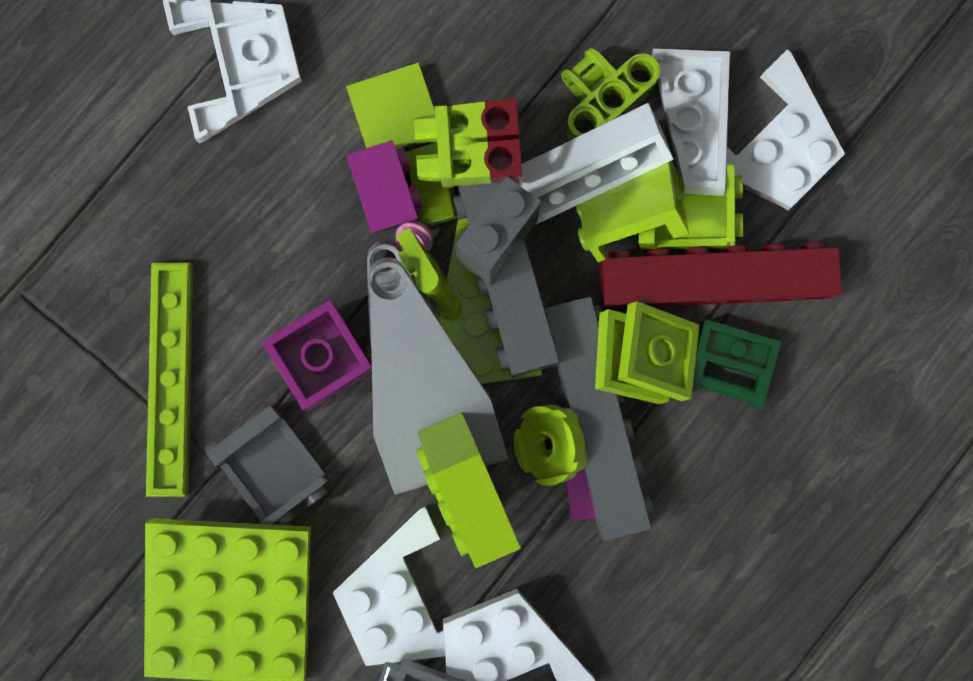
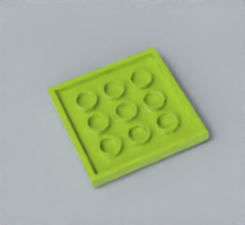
M150 518L145 523L144 677L212 681H306L311 527Z

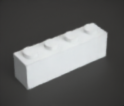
M649 103L521 164L523 184L520 186L542 201L536 223L538 224L674 159L662 128Z

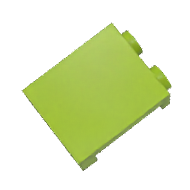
M672 161L576 205L577 212L582 220V228L578 229L581 245L585 251L590 250L597 262L606 260L605 244L666 224L673 239L689 234L681 180Z
M726 164L724 196L683 193L689 234L673 239L666 224L640 232L639 245L641 250L690 249L698 247L713 249L735 246V237H743V213L735 214V198H743L742 175H734V164Z

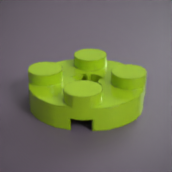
M547 404L530 408L524 412L520 418H524V420L522 421L521 428L515 430L513 443L517 461L525 473L531 472L539 479L536 482L541 485L551 486L572 479L578 471L585 468L588 459L585 452L584 436L578 424L577 414L572 409ZM549 438L553 444V451L551 449L547 450L545 447V441H548Z

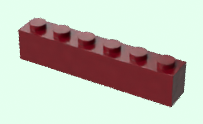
M824 242L805 243L798 250H787L786 244H771L763 246V251L748 252L747 246L724 248V253H709V248L698 247L686 249V255H670V250L656 249L647 251V256L632 257L630 251H615L608 253V258L599 263L601 310L627 309L628 304L636 301L656 308L831 300L842 295L839 248H825Z

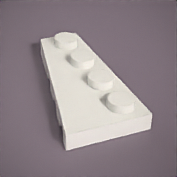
M653 49L652 57L657 60L660 66V74L657 81L683 193L724 196L730 52Z

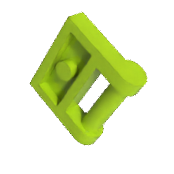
M410 228L406 229L396 236L403 248L398 255L407 270L415 275L416 288L423 295L430 296L436 303L437 311L444 318H456L462 311L459 298L434 257Z

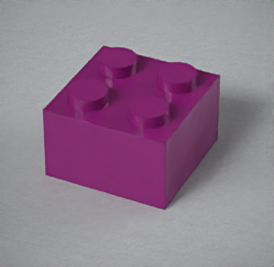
M393 140L346 155L371 233L418 219L416 211L423 207L416 185L408 187L404 173L410 172L411 169L404 147L396 149Z
M331 300L262 341V344L301 408L307 412L313 411L372 374V363L338 308Z

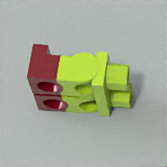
M516 98L459 104L447 107V105L435 106V114L414 118L416 143L437 142L438 154L416 156L419 180L441 181L442 187L446 188L502 183L507 176L518 185L523 184Z

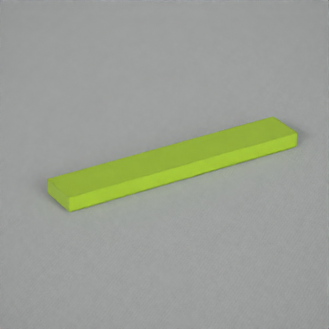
M151 263L146 497L189 496L193 264Z

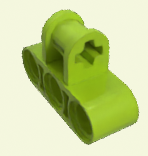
M589 48L584 52L585 58L571 70L565 69L561 73V78L566 86L581 101L569 115L566 127L567 139L571 141L583 135L574 126V123L578 120H588L595 129L632 111L652 92L660 74V66L657 60L649 54H636L616 71L595 49ZM642 70L648 74L650 80L644 83L637 82L633 79L631 72ZM615 95L621 100L622 106L610 108L603 102V97Z

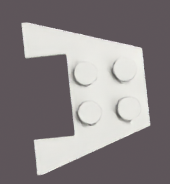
M163 0L169 30L173 35L210 26L227 96L188 106L194 136L198 143L205 142L302 82L282 5L233 1V4L216 3L210 0Z
M786 50L760 78L788 105L738 155H735L727 147L726 164H734V175H742L744 189L789 210L845 153L793 55Z
M426 507L417 511L333 592L366 666L385 664V662H402L403 659L411 661L445 656L444 631H437L404 559V556L440 540Z
M518 589L443 619L446 674L465 681H507L549 663L556 681H595L592 673L582 665L570 648L560 640L549 624Z

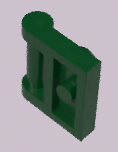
M704 320L697 343L692 390L697 391L698 388L716 392L747 401L750 407L761 410L767 397L782 341ZM706 362L756 376L755 384L753 387L706 374L704 373Z

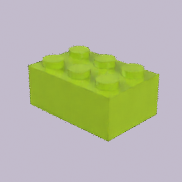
M459 413L418 431L417 434L422 447L415 451L424 470L423 474L427 484L439 502L438 506L447 526H450L453 532L452 536L460 555L469 554L475 568H478L521 549L463 414Z

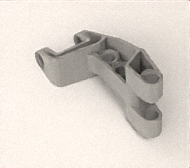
M384 240L373 244L367 254L368 315L372 349L373 436L395 495L428 485L423 474L424 470L415 451L422 447L417 432L459 413H462L485 467L506 461L508 456L488 392L476 378L441 326L440 318L431 297L423 295L416 288V277L407 270L398 255L401 252L400 249L393 242ZM380 250H390L396 256V259L389 257L382 258L375 263L373 262L375 254Z

